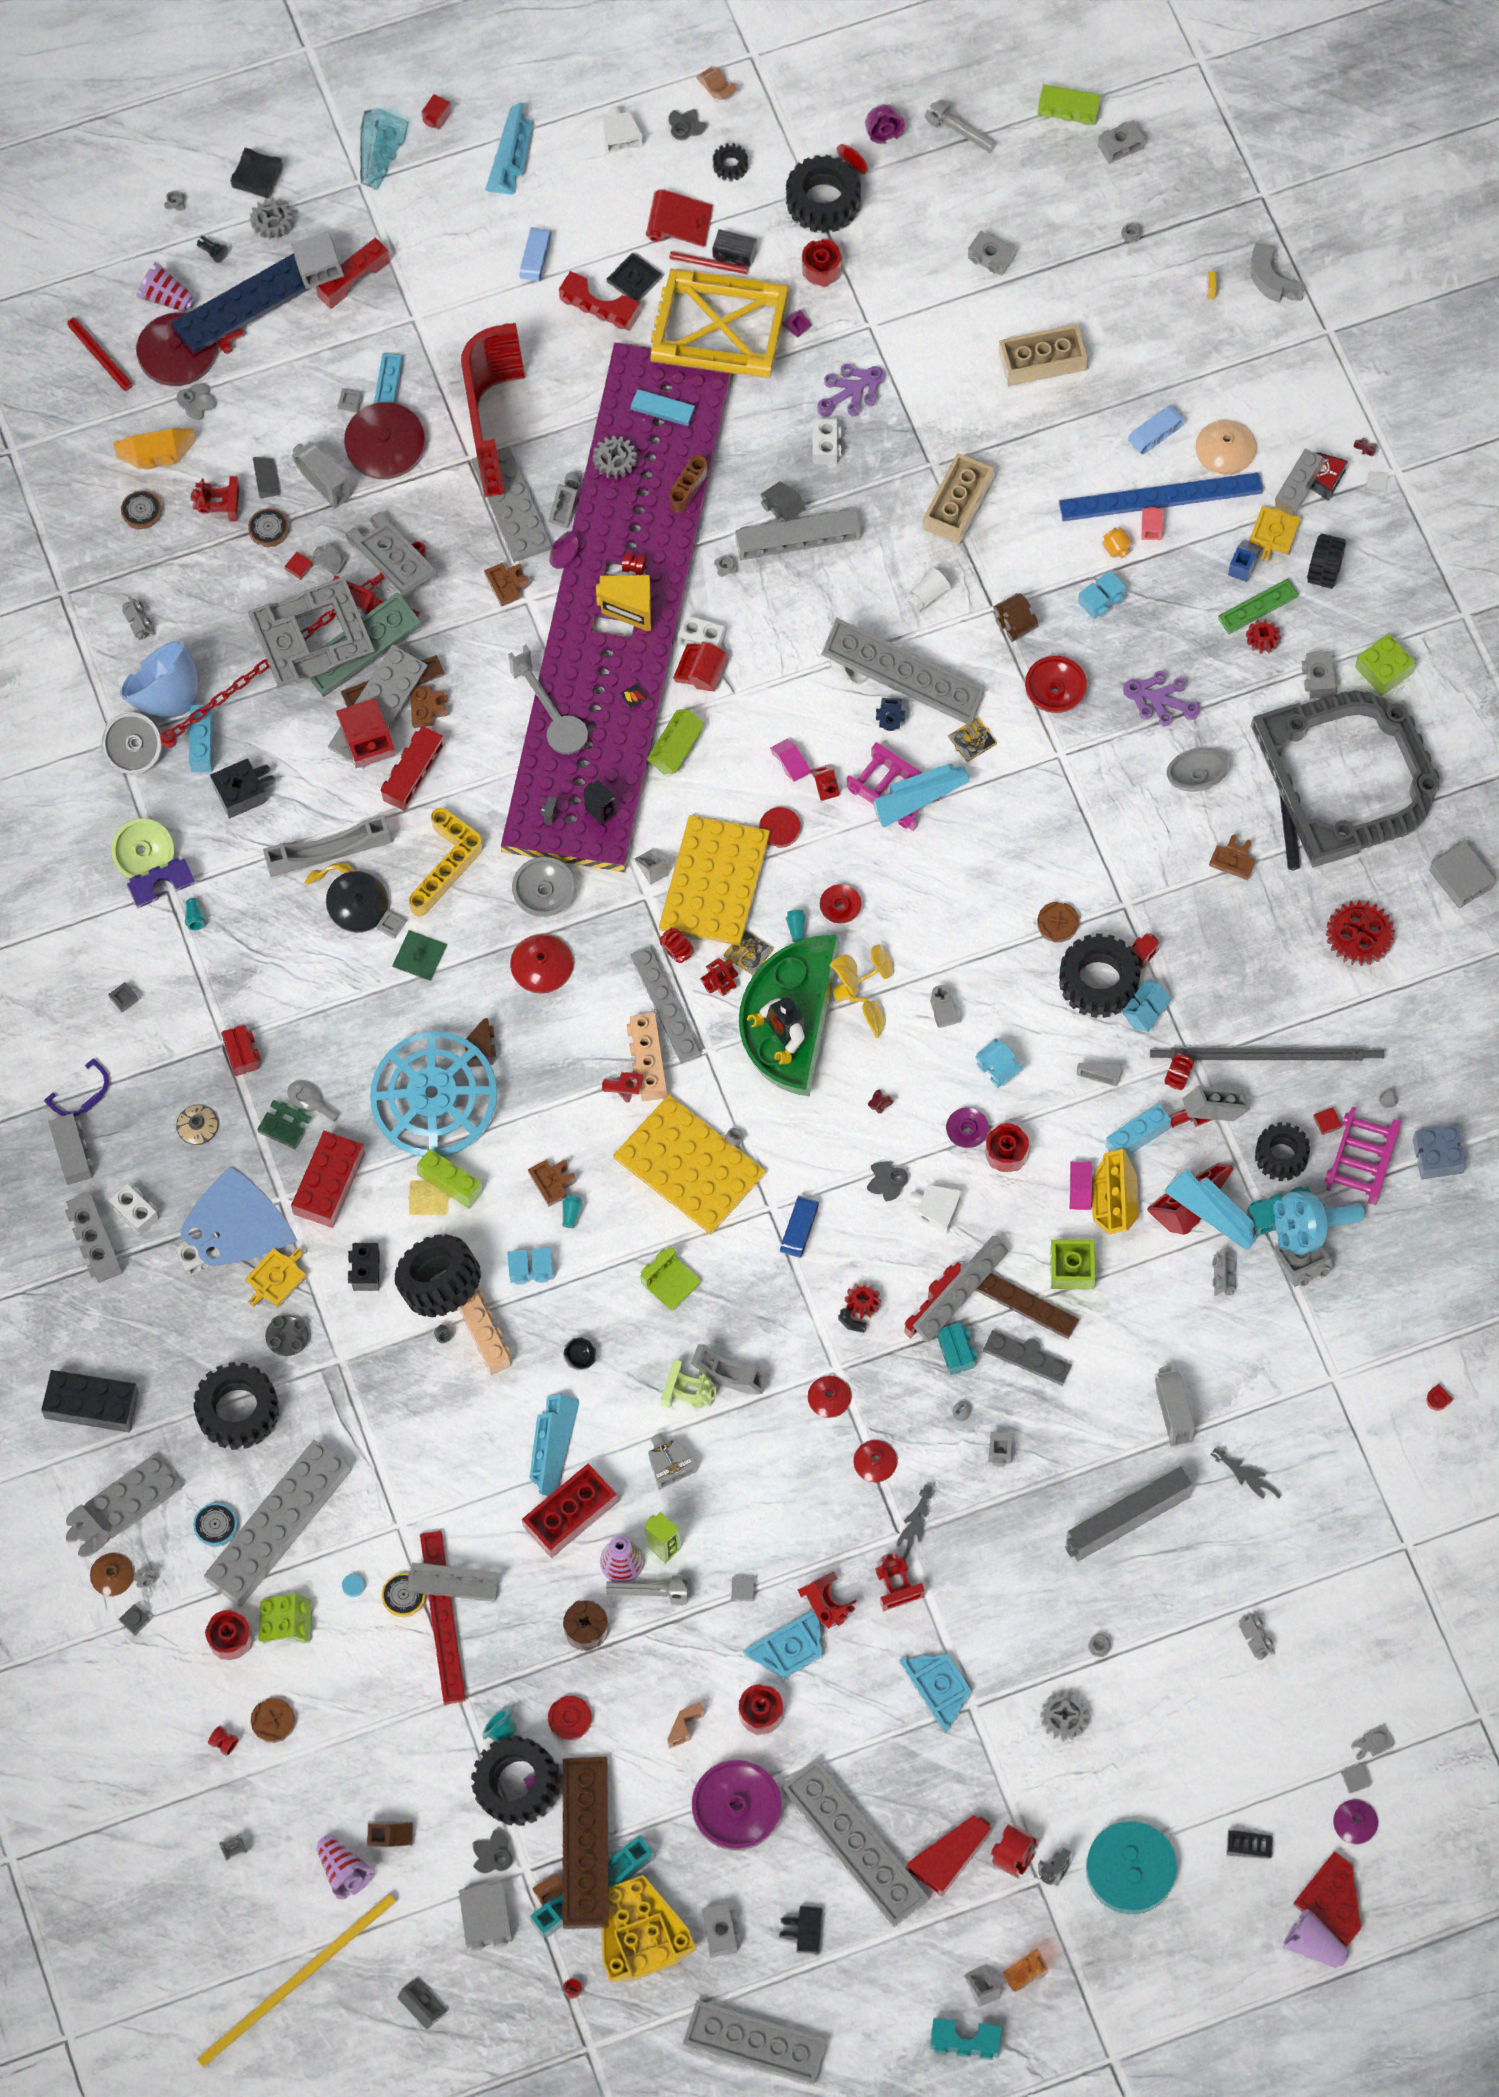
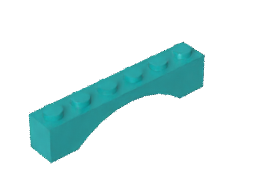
M638 1836L623 1847L608 1861L609 1887L623 1883L654 1860L653 1852L641 1836ZM563 1895L546 1903L530 1915L532 1924L544 1940L563 1927Z

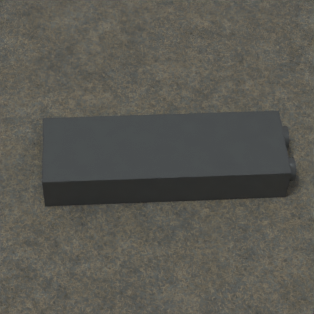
M1180 1466L1068 1530L1065 1546L1067 1553L1071 1558L1075 1557L1076 1561L1079 1562L1189 1499L1193 1484Z

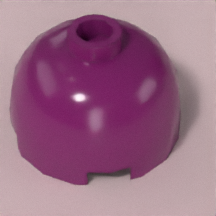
M882 104L868 112L865 127L871 141L885 144L887 143L886 140L893 137L897 139L903 134L905 123L902 114L896 107L890 104Z

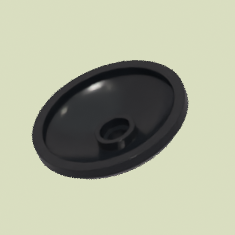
M352 871L340 875L332 882L326 894V909L330 918L338 927L348 932L363 933L376 928L388 910L389 900L383 884L376 877L365 872ZM360 895L363 900L358 901L355 896Z

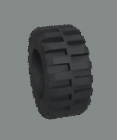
M826 154L825 157L814 155L812 159L810 157L803 159L802 164L800 162L794 166V170L790 171L786 180L787 210L796 223L800 222L802 228L806 229L808 227L812 232H816V230L821 231V233H827L828 230L835 232L839 230V227L844 228L849 225V221H853L856 213L859 212L861 181L857 171L854 168L852 169V165L847 161L842 162V158L837 156L832 158L831 155ZM818 185H829L839 190L841 195L831 202L820 203L810 199L806 192Z
M1096 933V937H1091L1089 934L1084 936L1083 941L1077 939L1073 942V947L1069 946L1067 948L1065 956L1061 960L1059 986L1060 990L1063 991L1062 996L1065 1001L1070 1000L1069 1006L1073 1009L1079 1008V1013L1085 1015L1087 1012L1094 1018H1097V1015H1103V1018H1106L1112 1012L1114 1015L1121 1013V1008H1125L1132 998L1135 999V993L1139 988L1141 967L1139 966L1138 957L1134 955V950L1131 946L1125 947V941L1122 939L1117 941L1114 939L1115 936L1110 934L1108 937H1103L1102 933ZM1101 962L1112 966L1118 972L1120 979L1112 987L1096 989L1090 987L1081 979L1080 971L1091 963Z
M437 1234L432 1238H424L420 1243L416 1242L413 1244V1248L408 1249L404 1253V1257L400 1258L398 1262L399 1267H396L394 1281L397 1290L413 1312L425 1317L445 1316L448 1312L453 1313L457 1311L458 1307L464 1306L467 1300L473 1297L475 1289H478L481 1270L475 1256L461 1238L444 1234V1236ZM445 1271L441 1276L430 1281L436 1274Z
M231 1362L225 1368H223V1365L217 1366V1371L214 1373L210 1370L206 1374V1381L201 1379L198 1384L199 1390H196L194 1394L195 1402L193 1407L200 1429L204 1435H207L208 1440L212 1443L218 1442L219 1447L226 1448L229 1445L231 1450H238V1446H243L244 1449L250 1448V1443L255 1442L257 1445L262 1442L261 1437L263 1435L268 1437L271 1433L270 1427H275L277 1423L276 1416L279 1415V1402L275 1388L265 1373H260V1369L255 1366L249 1368L248 1363L241 1362L240 1366H236L235 1362ZM235 1390H243L255 1396L256 1408L246 1419L238 1422H229L217 1415L216 1406L225 1394Z
M507 1736L501 1738L500 1743L496 1741L490 1743L491 1748L488 1751L483 1749L480 1753L483 1757L480 1761L476 1760L474 1763V1767L477 1768L476 1772L471 1774V1779L474 1781V1784L471 1785L472 1792L476 1794L475 1799L477 1803L495 1820L510 1826L513 1823L517 1826H525L527 1821L531 1824L536 1822V1817L539 1815L544 1817L547 1814V1807L553 1808L556 1803L553 1800L554 1796H559L560 1793L557 1785L561 1783V1776L557 1773L559 1767L553 1760L552 1755L539 1743L530 1738L523 1739L521 1736H513V1739ZM527 1762L533 1767L535 1774L534 1783L530 1791L517 1800L509 1801L502 1798L498 1792V1780L502 1771L512 1763Z

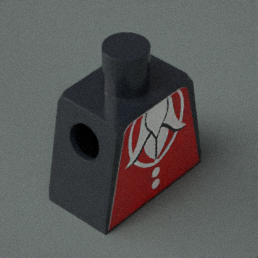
M1316 452V454L1323 457V467L1310 489L1329 501L1346 472L1348 461Z

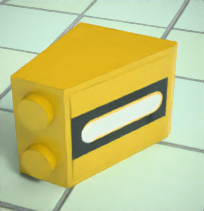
M650 575L600 576V584H596L597 606H601L602 614L640 629L651 631Z

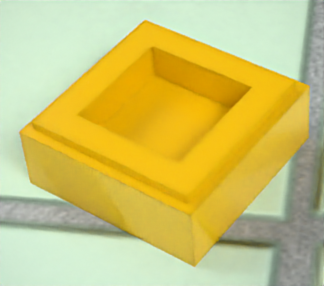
M1208 272L1207 299H1214L1217 290L1216 273Z

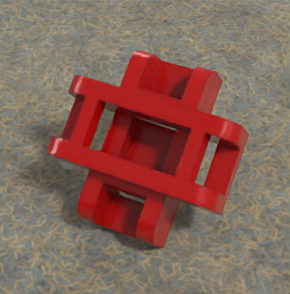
M718 957L705 966L708 973L702 976L700 980L707 992L713 993L718 990L721 996H725L727 991L737 988L733 979L738 976V972L735 970L730 959L723 962Z

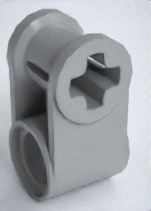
M944 985L935 986L931 993L930 1003L937 1027L942 1028L959 1023L958 1011L954 1005L949 988Z

